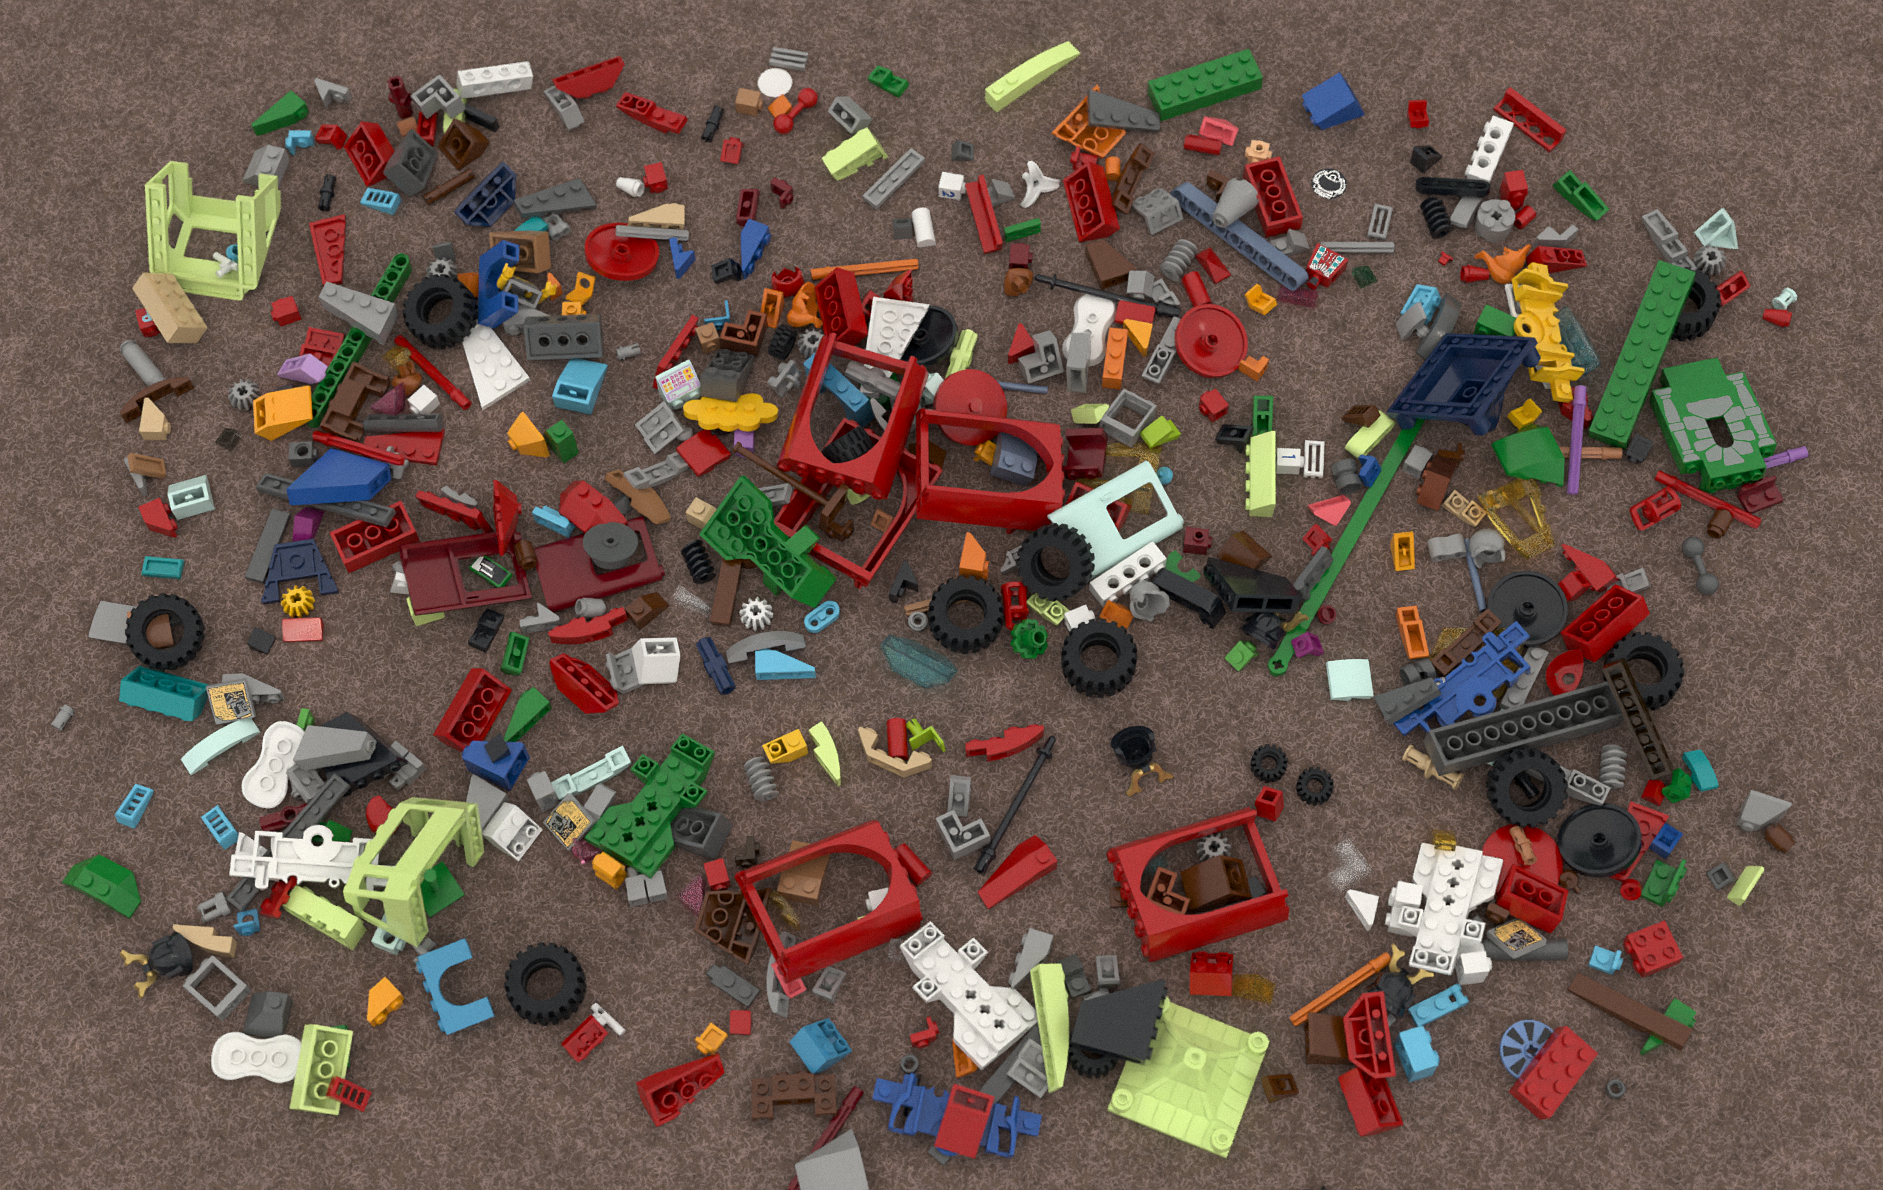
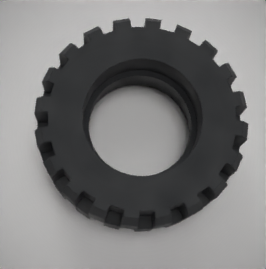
M1698 269L1691 270L1696 273L1694 283L1688 295L1697 305L1698 311L1693 313L1681 312L1671 340H1674V338H1678V341H1685L1686 338L1694 340L1697 336H1703L1712 327L1721 306V300L1719 299L1721 296L1720 291L1716 290L1717 285L1715 282H1711L1710 277L1707 274H1701V271Z
M434 274L429 279L427 277L421 279L422 282L416 283L413 286L414 289L412 291L409 290L407 294L408 299L404 300L403 306L405 309L402 310V316L404 317L405 326L421 343L430 348L445 349L446 346L449 348L455 347V343H462L464 341L463 338L469 337L471 334L470 330L476 326L475 319H478L479 312L477 311L478 303L475 301V296L461 281L453 276L449 277L447 274H440V276ZM452 299L453 308L449 316L440 323L429 324L428 317L431 309L442 300Z
M1051 523L1048 526L1040 527L1022 542V547L1017 552L1019 558L1016 560V566L1020 567L1017 571L1018 576H1022V583L1030 588V593L1033 595L1035 593L1039 594L1038 598L1043 600L1048 597V601L1055 602L1057 599L1063 601L1068 597L1071 598L1087 585L1086 583L1092 577L1091 572L1095 568V564L1092 563L1095 556L1094 553L1090 552L1092 546L1090 543L1085 542L1084 539L1086 537L1083 533L1079 535L1077 533L1078 529L1074 527L1069 529L1067 524L1062 523L1058 526L1057 523ZM1044 547L1058 548L1067 556L1070 563L1068 577H1055L1044 568L1041 560V553Z
M960 575L957 580H954L953 577L948 579L946 585L942 583L938 586V591H934L932 600L929 603L928 621L931 632H934L933 637L936 641L940 640L944 648L950 646L951 651L957 653V650H962V654H968V650H973V653H977L981 647L986 649L990 646L991 641L994 642L997 639V635L1002 628L1004 606L1001 602V596L999 592L995 593V587L992 584L987 586L986 580L982 578L978 581L975 580V576L970 575L969 578H964V575ZM968 600L978 604L983 609L985 617L983 622L974 628H960L948 619V609L958 601Z
M159 593V596L151 595L148 596L147 600L138 602L139 606L136 609L133 607L130 611V618L126 620L127 629H125V635L127 636L126 642L131 652L138 660L150 668H157L165 671V669L176 670V667L187 665L190 659L194 660L195 654L202 648L201 643L205 638V628L201 616L193 605L186 599L178 597V595ZM163 614L176 616L184 627V635L181 641L175 647L168 650L156 649L148 642L146 636L149 623L157 616Z
M1102 618L1095 622V619H1090L1087 624L1081 622L1078 624V629L1073 628L1069 632V636H1066L1061 654L1063 675L1065 678H1068L1069 685L1071 687L1075 685L1076 691L1079 693L1085 691L1086 696L1092 697V694H1096L1098 698H1104V694H1108L1110 697L1115 695V690L1121 692L1125 689V684L1129 685L1132 676L1135 674L1137 663V647L1133 643L1134 638L1132 635L1126 634L1127 629L1123 626L1117 627V622L1111 621V623H1108L1106 619ZM1101 645L1113 650L1118 657L1116 665L1108 670L1095 671L1086 667L1082 663L1080 656L1085 649Z
M1635 632L1632 637L1626 635L1622 640H1618L1615 643L1604 666L1623 657L1626 662L1632 659H1644L1654 664L1661 676L1659 683L1645 685L1635 681L1647 709L1651 708L1654 711L1659 709L1660 706L1664 707L1675 696L1683 681L1684 668L1682 666L1684 663L1682 658H1678L1679 651L1677 648L1673 649L1671 647L1672 643L1669 640L1665 642L1662 640V636L1657 634L1655 637L1650 632H1645L1644 635H1641V632ZM1603 672V680L1607 682V679Z
M1523 747L1522 750L1512 749L1510 754L1505 752L1501 755L1502 759L1499 762L1495 760L1492 764L1494 769L1492 771L1489 770L1487 774L1489 781H1486V788L1488 789L1486 794L1491 802L1490 805L1508 823L1516 824L1522 828L1526 826L1536 828L1537 824L1545 825L1548 823L1547 820L1549 818L1554 820L1558 816L1556 814L1557 810L1560 809L1562 811L1565 806L1562 804L1563 799L1567 800L1568 793L1565 792L1568 788V782L1565 780L1564 770L1560 768V765L1553 758L1541 750ZM1532 769L1538 771L1543 776L1545 784L1540 798L1529 805H1518L1513 802L1509 796V786L1512 779L1524 770Z
M544 942L537 943L538 947L534 948L532 945L526 947V952L522 953V951H519L516 954V961L512 959L508 964L510 970H506V981L504 982L506 996L515 1012L522 1019H527L529 1023L535 1025L536 1022H539L541 1026H547V1022H552L553 1025L559 1024V1019L564 1018V1020L570 1018L569 1013L571 1011L576 1013L579 1009L578 1003L583 1002L585 998L583 992H586L585 974L576 956L572 952H568L566 947L562 945L557 947L556 943L551 942L548 946H545ZM543 968L560 970L564 976V985L556 996L547 1000H536L528 995L526 989L527 982L536 971Z

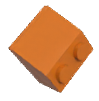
M966 532L959 566V576L964 575V578H969L972 575L975 576V580L979 581L982 578L987 581L989 561H986V553L972 534Z

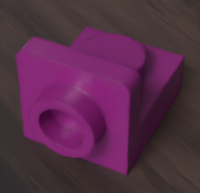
M1306 632L1291 640L1296 656L1299 658L1307 654L1315 656L1324 654L1317 635Z

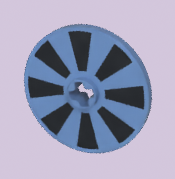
M1523 1020L1510 1026L1501 1038L1499 1049L1500 1057L1506 1070L1518 1079L1554 1031L1547 1025L1535 1020ZM1529 1046L1531 1049H1535L1536 1053L1533 1054V1057L1530 1053L1527 1054L1526 1050L1529 1049Z

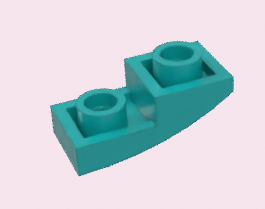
M1702 750L1684 752L1682 760L1692 771L1691 780L1702 792L1718 788L1719 784L1714 770Z

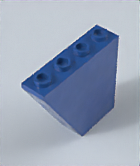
M331 448L286 488L289 504L305 505L371 500L391 481L389 464Z

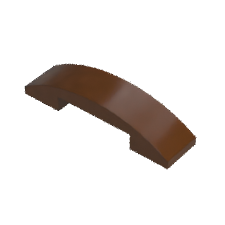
M1142 143L1137 146L1127 161L1113 193L1112 206L1125 215H1128L1134 202L1132 196L1143 171L1149 168L1155 154Z
M176 377L157 382L133 396L123 406L120 414L125 423H128L142 415L140 409L143 408L144 398H149L154 402L172 392H175L178 397L194 389V386L189 377Z
M1487 608L1462 635L1431 660L1432 665L1446 676L1462 663V659H1467L1471 652H1474L1484 643L1482 638L1488 632L1493 633L1502 622Z

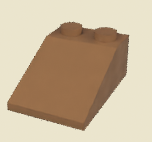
M506 231L489 233L490 249L502 240L519 245V262L511 267H516L515 271L540 273L551 268L548 232Z
M793 840L789 852L809 845V843ZM831 854L820 856L782 871L777 888L778 898L818 906Z

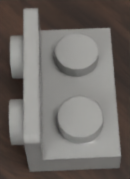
M295 765L286 771L287 776L307 804L326 783L319 777L317 769L302 770L298 765Z

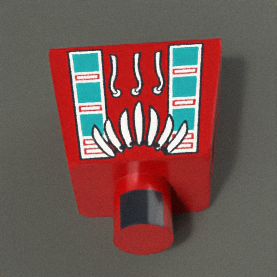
M1317 243L1306 268L1308 278H1310L1307 286L1313 290H1316L1319 284L1328 288L1346 270L1349 259Z

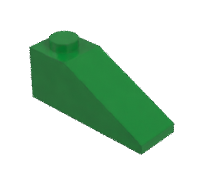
M290 91L255 120L251 126L255 135L259 136L296 124L307 116L309 110L306 102L293 91Z
M1252 395L1253 437L1272 431L1273 396Z
M534 687L526 690L521 695L504 736L505 742H517L552 709L550 702Z
M1676 998L1673 999L1664 1015L1690 1028L1696 1022L1693 1018L1696 1011ZM1650 1035L1639 1054L1643 1056L1665 1044V1042Z

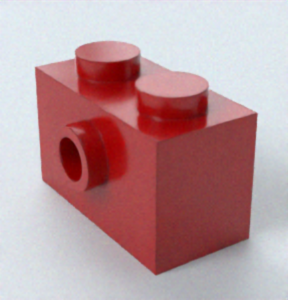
M1523 170L1505 172L1499 190L1501 200H1507L1514 211L1523 207L1525 197L1528 195V186Z

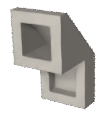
M1571 225L1565 232L1559 235L1548 226L1536 237L1534 247L1564 248L1575 239L1578 228Z
M599 783L583 806L595 819L596 823L608 807L612 806L616 791Z

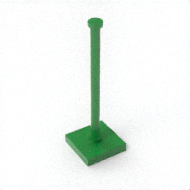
M443 861L424 872V879L420 884L424 909L430 918L465 896Z

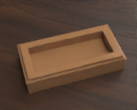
M136 453L127 455L131 473L160 479L166 477L164 459Z

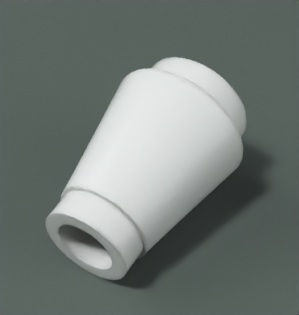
M619 177L616 183L617 188L633 197L642 196L645 190V184L639 179Z

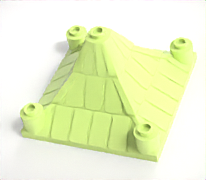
M1166 996V1000L1161 999L1160 1007L1163 1008L1161 1020L1156 1019L1155 1027L1158 1028L1156 1039H1151L1149 1046L1153 1048L1151 1059L1146 1060L1145 1066L1126 1061L1107 1111L1227 1158L1270 1041L1261 1032L1253 1034L1244 1032L1171 1003Z

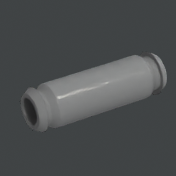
M126 340L121 344L120 353L123 354V357L147 386L166 380L141 347L136 344V341Z

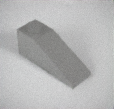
M555 86L544 91V94L568 130L577 128L581 123L585 122L577 104L569 94L556 89Z

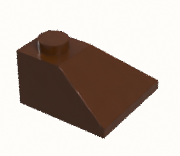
M454 118L437 147L458 170H461L482 156L490 142L480 130Z

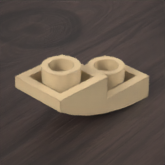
M1456 490L1452 491L1441 505L1473 527H1476L1487 513L1473 500L1469 502Z

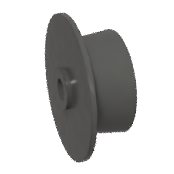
M609 522L590 528L583 538V547L597 566L604 569H617L624 566L635 553L638 547V538L635 532L628 526Z

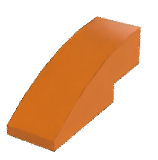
M1417 605L1397 608V624L1408 658L1429 657L1423 624L1419 618Z

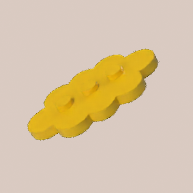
M754 393L741 395L737 402L702 396L701 400H691L683 406L684 416L691 420H698V425L706 430L720 428L727 432L736 429L750 432L758 429L761 423H771L778 418V408L771 403H763V398Z

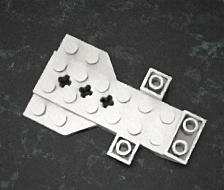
M1427 843L1421 844L1413 874V883L1423 886L1422 893L1427 901L1424 913L1422 909L1403 905L1398 921V926L1417 938L1409 962L1410 967L1451 975L1456 966L1460 948L1481 943L1485 923L1469 920L1468 915L1470 911L1476 909V906L1494 899L1503 859L1484 856L1483 851L1442 843L1441 846Z
M930 921L900 945V949L911 970L921 979L913 986V989L926 1003L941 1000L954 1013L953 1042L981 1071L1038 1024L1036 1010L1016 989L989 986L974 971L988 953L974 938L961 947L957 953L944 940V934ZM995 1025H1000L1002 1029L1000 1027L996 1029Z

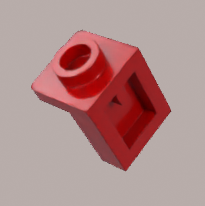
M321 125L314 140L318 144H332L337 150H341L348 136L338 125Z
M729 137V140L724 139L720 161L739 165L744 143L740 142L739 138Z
M1077 146L1076 151L1072 152L1070 157V163H1073L1072 170L1076 171L1088 161L1097 164L1098 156L1080 152L1081 147Z

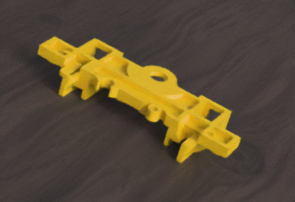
M1531 263L1527 266L1528 269L1522 270L1511 279L1515 301H1519L1522 313L1515 319L1514 330L1518 337H1535L1538 342L1535 347L1541 359L1537 365L1545 367H1542L1537 372H1534V367H1528L1530 380L1550 383L1553 400L1569 403L1573 400L1570 381L1578 380L1585 370L1584 368L1572 366L1571 359L1575 357L1574 353L1567 352L1566 346L1560 345L1562 341L1558 324L1560 319L1553 316L1558 312L1555 303L1563 297V292L1568 288V284L1553 281V278L1549 277L1547 265ZM1523 324L1529 327L1530 333H1526L1523 330Z

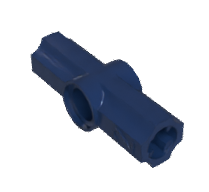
M711 637L700 639L695 645L704 661L703 664L709 677L713 679L720 695L731 693L736 689V686L728 672V667L722 654H719Z

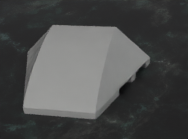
M852 1129L795 1164L800 1190H869L859 1146Z

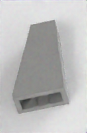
M307 725L293 761L302 770H311L369 760L375 750L377 741L368 732Z

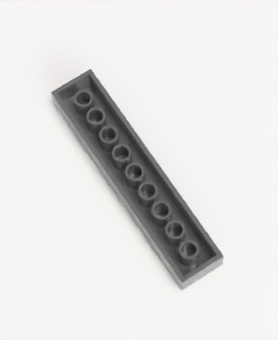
M1607 681L1428 731L1423 742L1438 776L1502 759V754L1505 752L1510 754L1511 750L1515 748L1522 750L1523 747H1529L1533 750L1618 727L1624 721V717Z

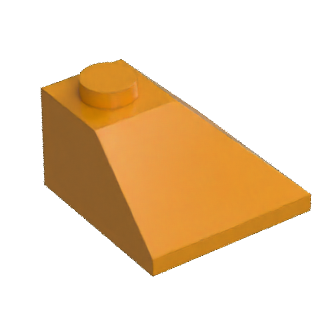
M524 412L520 413L507 432L509 446L513 451L517 449L521 455L547 458L550 454L544 437Z

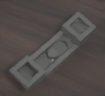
M1448 293L1444 294L1438 306L1439 312L1428 335L1422 338L1415 352L1424 360L1428 358L1444 335L1452 332L1458 319L1461 303Z

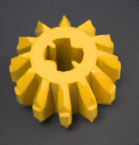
M296 585L294 590L287 588L288 594H282L284 599L281 601V605L284 607L283 611L292 618L296 615L298 618H302L303 613L309 616L308 610H314L313 603H315L311 590H307L305 586L299 589Z

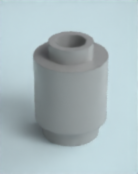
M582 598L578 599L575 604V612L581 617L594 618L596 616H603L606 611V605L602 599Z

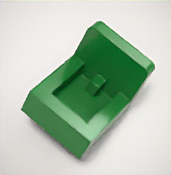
M1681 768L1673 770L1671 785L1662 788L1663 795L1672 804L1689 798L1692 785L1691 777Z

